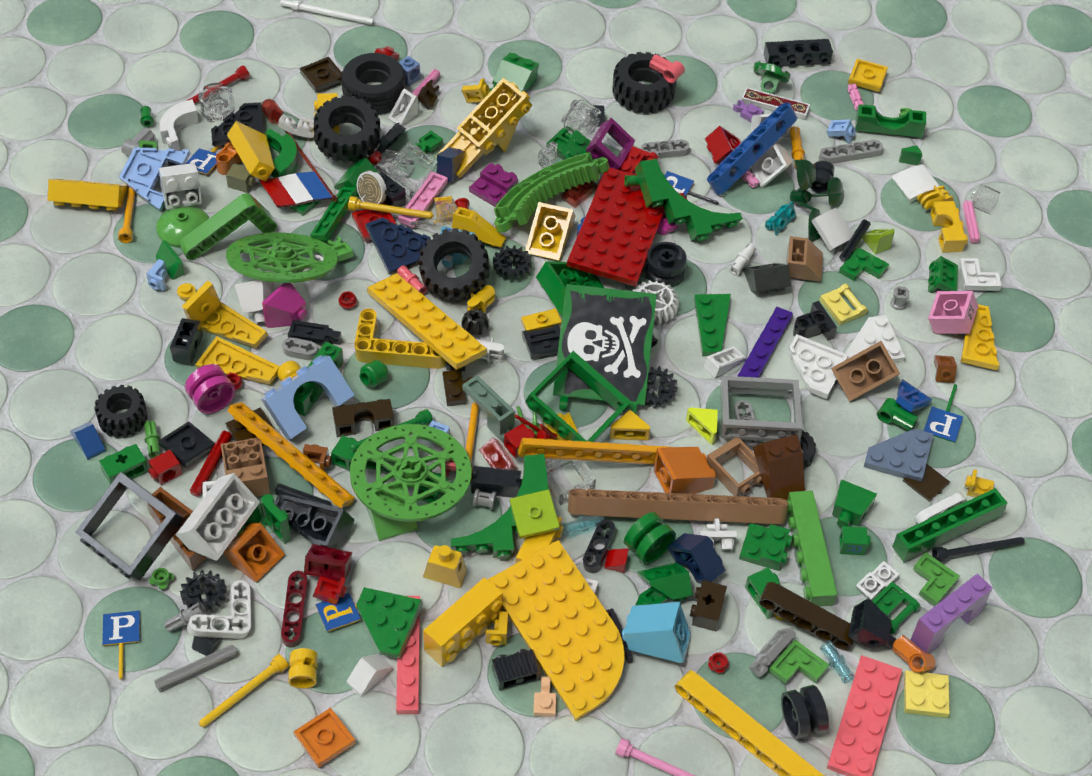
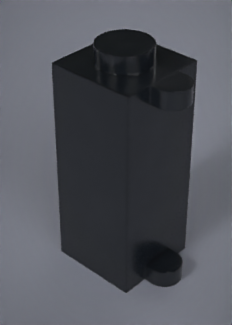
M474 466L471 493L475 494V490L479 489L480 492L491 494L496 492V496L514 498L517 496L522 484V471Z

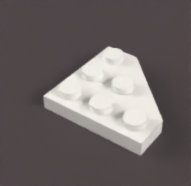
M886 315L869 317L846 351L848 358L882 340L894 363L904 362L905 355Z
M796 334L788 352L808 391L827 399L837 380L831 368L847 360L848 355Z

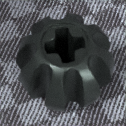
M473 309L464 314L461 325L470 335L477 337V335H482L489 327V319L482 310Z

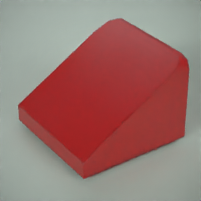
M629 549L608 550L604 569L624 573Z

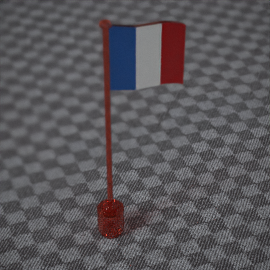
M266 99L261 104L262 112L270 123H279V119L284 113L277 102L272 99ZM296 141L297 150L312 169V172L294 173L267 179L266 181L259 179V182L276 207H292L313 201L337 200V196L331 192Z

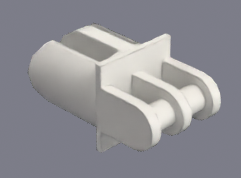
M493 338L491 342L478 340L487 348V354L479 359L487 360V364H489V361L498 363L504 361L503 344L493 342Z

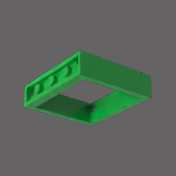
M572 351L529 394L525 403L530 410L540 415L546 424L551 425L562 438L571 441L587 442L538 398L567 368L571 369L616 409L587 440L595 442L627 409L631 401L575 351Z

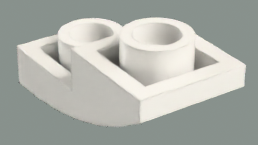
M283 114L280 117L278 127L302 137L312 138L314 136V126L309 121L301 119L296 123L290 116Z
M883 561L872 573L869 572L856 585V588L870 600H873L892 581L894 582L899 578V573Z

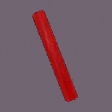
M223 430L190 488L191 495L196 497L201 495L203 482L209 480L222 457L221 444L229 443L232 438L229 431Z

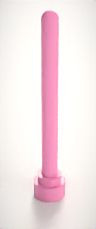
M624 738L620 740L615 752L616 755L623 758L624 756H632L673 776H695L633 748L634 745Z

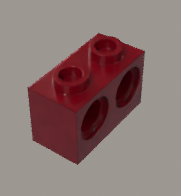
M312 544L305 556L304 574L316 577L322 576L335 581H340L342 577L347 578L351 571L352 552Z

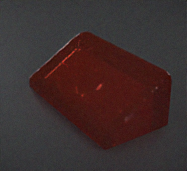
M494 437L479 449L491 468L519 469L502 444Z

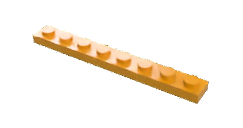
M243 402L230 405L227 412L236 421L242 423L250 433L256 435L278 457L283 458L292 469L297 470L320 493L325 494L331 499L334 505L343 508L353 503L355 500L353 495Z
M522 438L518 455L519 457H524V455L545 454L547 459L655 464L657 448L668 446Z

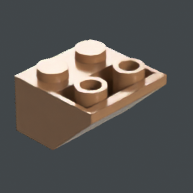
M790 236L786 255V264L789 265L790 278L821 282L823 252L808 238Z

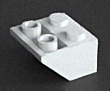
M195 163L159 168L166 209L202 204L199 175Z

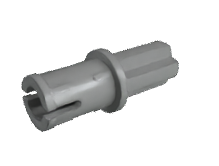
M198 602L186 610L182 609L179 611V614L166 620L164 626L168 632H172L183 625H188L189 619L193 615L206 614L205 607L201 602Z

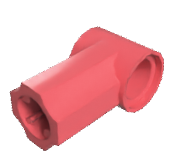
M657 54L652 57L649 64L650 68L663 74L665 80L670 83L675 82L685 72L683 64L679 61L672 63Z

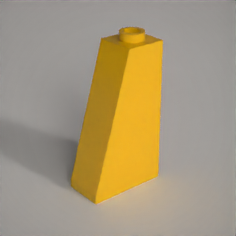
M236 121L227 136L249 174L266 181L274 170L267 137L265 134Z

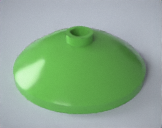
M194 206L169 209L157 221V234L161 241L165 240L170 246L181 248L179 245L180 240L208 220L209 216L202 209Z

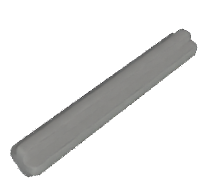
M229 645L155 679V686L158 691H162L236 657L237 651L233 645Z

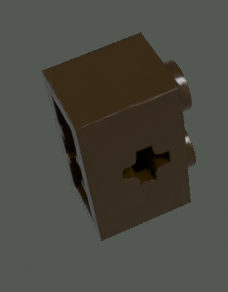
M705 580L702 581L701 588H696L694 596L697 604H692L689 615L693 617L692 626L716 632L727 586Z

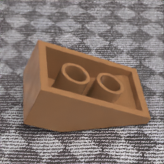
M882 340L831 368L849 402L900 374Z

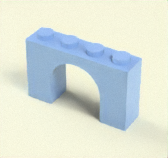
M318 356L312 361L313 364L311 366L300 368L296 371L297 375L292 379L287 377L280 382V387L277 389L273 387L264 393L265 397L261 401L287 439H292L307 428L293 404L295 391L303 383L312 381L320 385L334 406H340L354 396V393L330 356Z

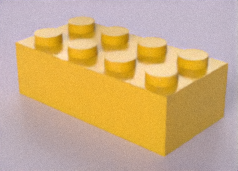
M484 577L423 630L424 651L441 667L447 662H452L458 652L468 648L476 636H481L492 622L495 623V619L499 620L500 611L502 612L503 593Z

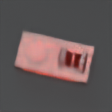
M591 181L590 183L585 182L584 185L578 184L577 187L573 186L562 195V200L576 208L593 195L599 185Z

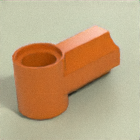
M905 635L898 638L892 645V650L908 663L912 671L930 672L934 669L935 658L931 654L925 653ZM921 658L924 661L923 667L920 665Z

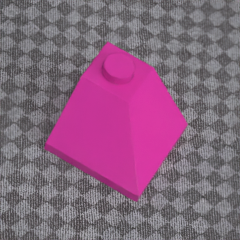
M283 283L262 302L265 326L267 328L291 326L293 320H303L307 315L306 302L292 283Z

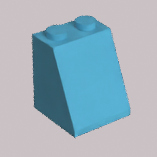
M672 602L632 606L630 614L627 615L626 627L622 631L623 640L627 643L629 650L684 663L691 633L681 603Z

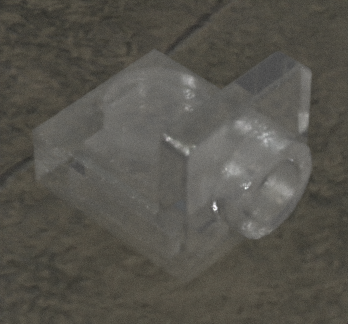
M553 141L539 151L538 164L542 168L554 164V160L557 157L558 144Z

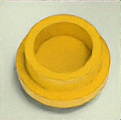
M184 283L177 288L178 296L185 301L196 292L195 286L190 283Z

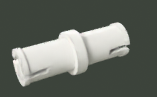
M747 243L742 252L737 254L736 260L729 268L733 275H739L743 267L748 265L751 256L756 251V246L752 243Z

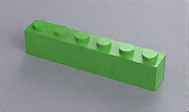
M813 491L789 492L787 499L788 526L793 531L792 544L797 549L796 562L801 567L799 574L801 582L804 581L805 585L803 589L804 598L819 607L833 606L837 592Z

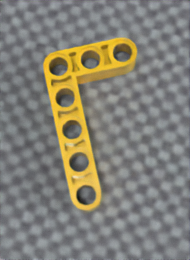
M370 308L361 311L354 342L355 358L359 362L369 363L373 360H379L387 365L441 369L446 366V360L424 342L376 338V311Z

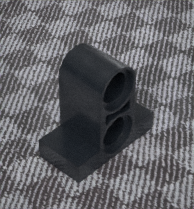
M820 301L812 303L810 313L796 318L793 336L795 337L797 334L808 339L823 334L827 341L834 339L837 326Z

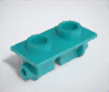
M793 201L788 205H782L774 214L775 216H771L765 222V228L774 230L776 236L796 217Z

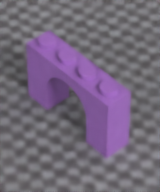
M977 573L920 617L910 640L925 653L930 654L939 647L945 632L959 617L968 624L981 614L993 587Z

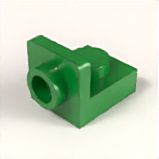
M651 586L639 595L635 606L666 603L669 597Z

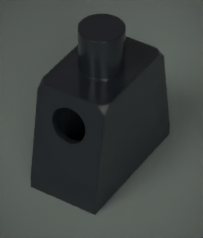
M869 598L853 607L848 632L849 638L871 650H876L883 645L891 648L896 641V638L890 634L891 619Z

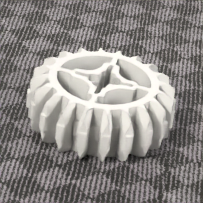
M649 280L648 283L642 282L641 286L637 285L633 289L636 292L657 294L654 322H657L659 325L662 321L667 323L668 319L672 320L678 312L679 297L676 294V290L671 289V285L666 286L665 282L658 283L657 280L655 282Z

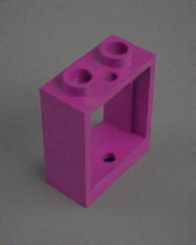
M611 117L601 124L585 151L587 153L591 152V156L594 159L602 158L601 156L607 158L610 168L618 169L636 140ZM607 133L622 146L618 156H615L602 143Z

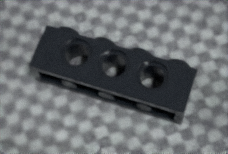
M829 39L765 42L763 55L766 63L775 64L778 67L831 64L833 50Z

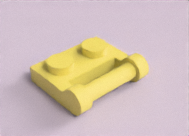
M843 284L840 288L820 296V302L839 325L862 317L868 312L866 306L862 305L850 291L851 288L848 284ZM843 295L846 296L856 310L853 311L842 298Z

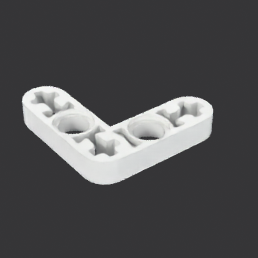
M237 580L232 584L229 593L230 616L193 615L187 625L188 632L196 637L245 638L251 628L249 584L242 580ZM237 588H240L241 592H243L241 598L239 599V591L237 590ZM240 605L243 606L246 611L244 613H238L234 607ZM195 623H199V626H201V627H200V628H196V625H194V624H195ZM215 623H222L225 629L219 631L213 625ZM242 625L243 631L239 630L237 626Z

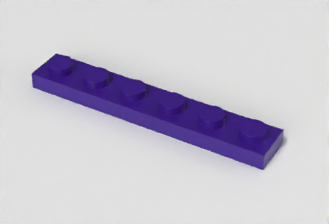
M776 306L737 377H760L793 318L792 312Z

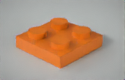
M331 707L293 731L296 739L318 768L356 744L354 737Z

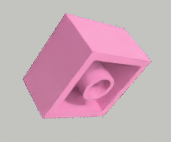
M937 291L928 318L934 333L970 334L978 309V303L973 291Z

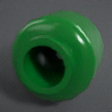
M373 360L361 367L360 380L364 385L374 388L387 381L388 368L381 361Z

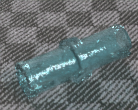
M595 515L579 516L577 520L563 523L564 533L568 536L579 531L586 532L589 528L597 526L600 521L604 520V517Z
M831 641L824 643L820 650L828 659L831 669H835L843 683L851 681L855 675L845 663L844 656L838 653Z

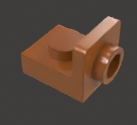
M935 355L936 382L954 383L957 370L954 356Z

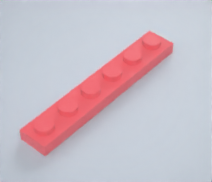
M408 596V597L420 599V596ZM420 612L401 659L397 658L396 714H418Z

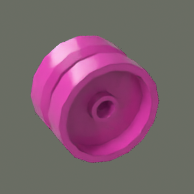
M215 364L204 365L190 374L184 386L185 392L193 400L196 408L205 414L215 413L226 407L232 401L236 392L235 386L227 378L226 373L219 365Z

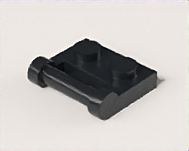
M559 324L534 331H522V338L531 359L558 353L561 331Z

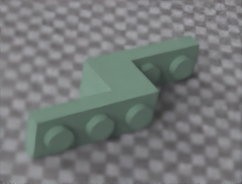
M476 375L462 385V390L487 413V428L504 443V434L516 428L515 410ZM518 457L522 462H524V457Z

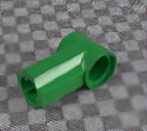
M887 398L877 412V417L880 421L888 424L893 422L908 431L914 428L919 418L903 410L901 405L893 398Z

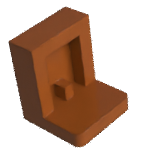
M316 444L304 445L303 454L314 463L319 464L320 468L326 472L327 467L330 468L332 461L331 456H329L328 447Z

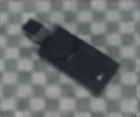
M399 122L394 124L387 134L383 135L378 143L380 145L377 151L383 154L407 128H404Z
M293 320L288 332V338H297L319 344H324L325 342L340 344L342 340L340 331H334L332 328H329V325Z

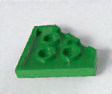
M364 587L356 606L381 655L401 659L422 608V600Z

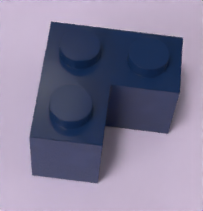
M684 533L667 546L675 562L688 566L696 583H702L703 580L712 582L725 571L722 559L716 553L713 541L708 536Z

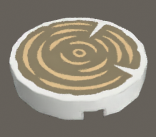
M372 171L360 174L357 179V192L361 200L375 204L384 202L386 199V185L383 178L377 172Z

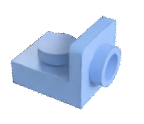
M850 119L832 120L827 129L828 137L844 136L846 142L850 143L853 136H855V127Z
M158 259L146 275L148 285L151 288L164 292L166 290L164 281L167 276L165 261Z

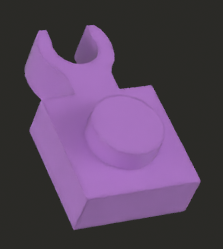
M741 100L737 101V105L733 104V110L740 112V117L751 122L752 116L764 113V110L751 103L746 105Z

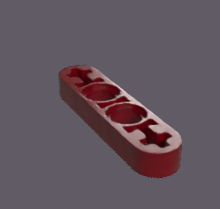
M302 571L292 572L289 575L281 638L283 644L290 648L297 646L302 637L308 587L307 576ZM297 579H301L299 589H296L295 585ZM293 596H300L302 598L298 603L290 602ZM291 614H297L299 619L291 622L288 620V617ZM290 628L293 629L294 636L291 640L288 639V637L290 636Z

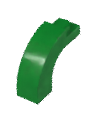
M271 128L265 132L268 145L280 153L273 160L274 170L270 176L277 178L294 174L298 166L295 141L288 133L281 136Z

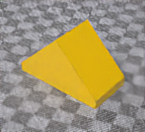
M629 410L611 424L610 439L649 441L650 426Z

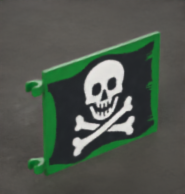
M566 284L556 367L572 351H575L631 401L629 410L636 414L637 405L645 406L657 294ZM569 368L554 381L553 395L560 396V410H567L568 397L605 401Z

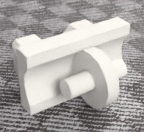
M714 518L713 524H706V530L714 531L699 532V535L708 536L713 541V544L714 541H721V551L733 550L737 531H720L727 530V524H720L719 518Z

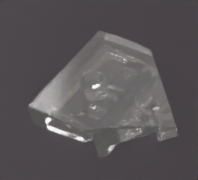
M407 146L402 147V150L400 149L399 151L388 149L386 150V156H383L381 161L377 163L376 169L379 172L381 171L408 181L415 170L414 158L409 154Z

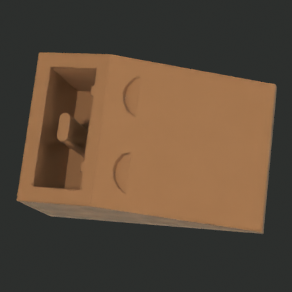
M251 438L221 444L225 475L235 473L255 497L270 494L261 440L259 438Z

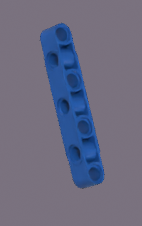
M783 103L778 106L707 177V181L715 194L719 195L727 191L796 122L797 115L790 103Z

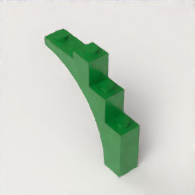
M657 159L641 161L635 167L646 207L653 206V208H659L663 206L669 224L675 223L680 225L686 223L691 241H705L711 233L721 230L722 227L734 228L743 219L741 212L718 213L703 209L689 202L667 181Z
M545 454L524 455L523 480L516 497L549 490ZM511 506L497 521L483 530L468 536L452 538L451 550L461 552L463 555L470 551L486 553L492 550L493 557H498V559H507L513 556L512 532L518 534Z

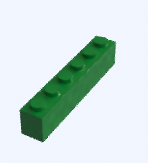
M994 488L897 533L892 547L902 561L905 562L1001 517L1008 503L999 491Z

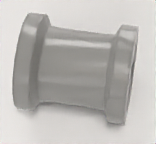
M898 286L893 291L894 297L891 299L890 305L895 310H903L906 308V299L909 298L910 291L906 287Z
M476 489L473 507L478 505L489 507L490 510H493L496 492L491 494L480 492L479 489Z

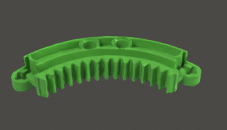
M591 152L559 161L530 175L507 192L494 208L496 215L494 224L497 232L502 233L510 230L515 220H518L519 226L528 223L529 216H532V213L535 212L539 202H547L548 198H553V195H559V192H565V189H571L572 186L584 185L585 182L590 183L592 180L596 182L600 179L599 173L609 170L608 159H592Z

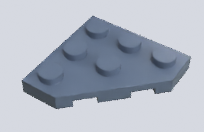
M912 429L868 448L863 467L922 482L933 433Z

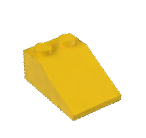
M539 202L525 251H528L530 255L560 261L576 215L573 209Z

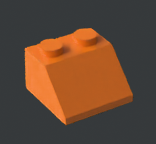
M250 523L231 541L223 552L235 568L254 582L262 578L285 555L261 523Z

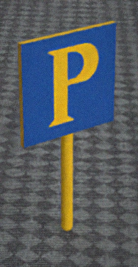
M350 593L344 594L343 598L339 597L337 605L326 601L315 604L327 632L361 620L357 606L354 605Z

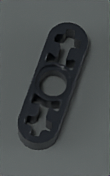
M602 520L598 523L583 556V568L589 573H595L601 569L614 539L615 524L610 520ZM609 528L605 533V537H603V530ZM596 543H603L605 545L603 549H595L593 546ZM593 555H594V556H595V562H593L592 565H591V564H589V562H592V560H593Z

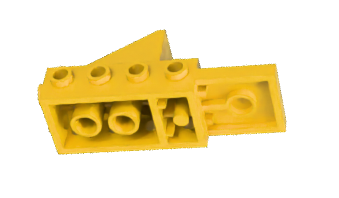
M503 78L457 127L459 132L440 151L442 152L448 147L465 151L456 174L459 178L468 171L482 154L487 156L489 152L494 150L495 146L505 152L519 120L533 106L529 101L530 96L524 91H519L518 86L513 82L510 83Z

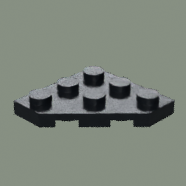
M261 102L243 103L237 112L229 114L219 126H214L211 129L212 146H223L231 143L227 134L236 121L264 134Z

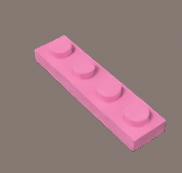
M432 172L405 208L427 211L434 202V198H437L448 183V178ZM406 215L398 216V222L412 228L421 219L420 217Z

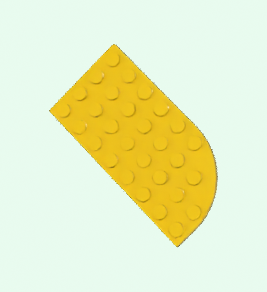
M557 540L487 580L503 593V609L505 612H508L510 620L528 648L533 649L540 667L546 676L550 677L551 684L574 720L577 721L601 706L616 689L623 671L624 647L616 625L560 541Z

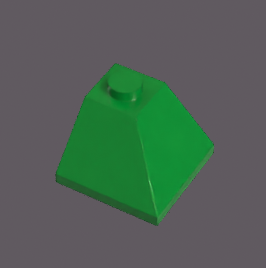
M677 562L637 572L639 577L672 600L682 601L687 599V596L693 595L689 571Z

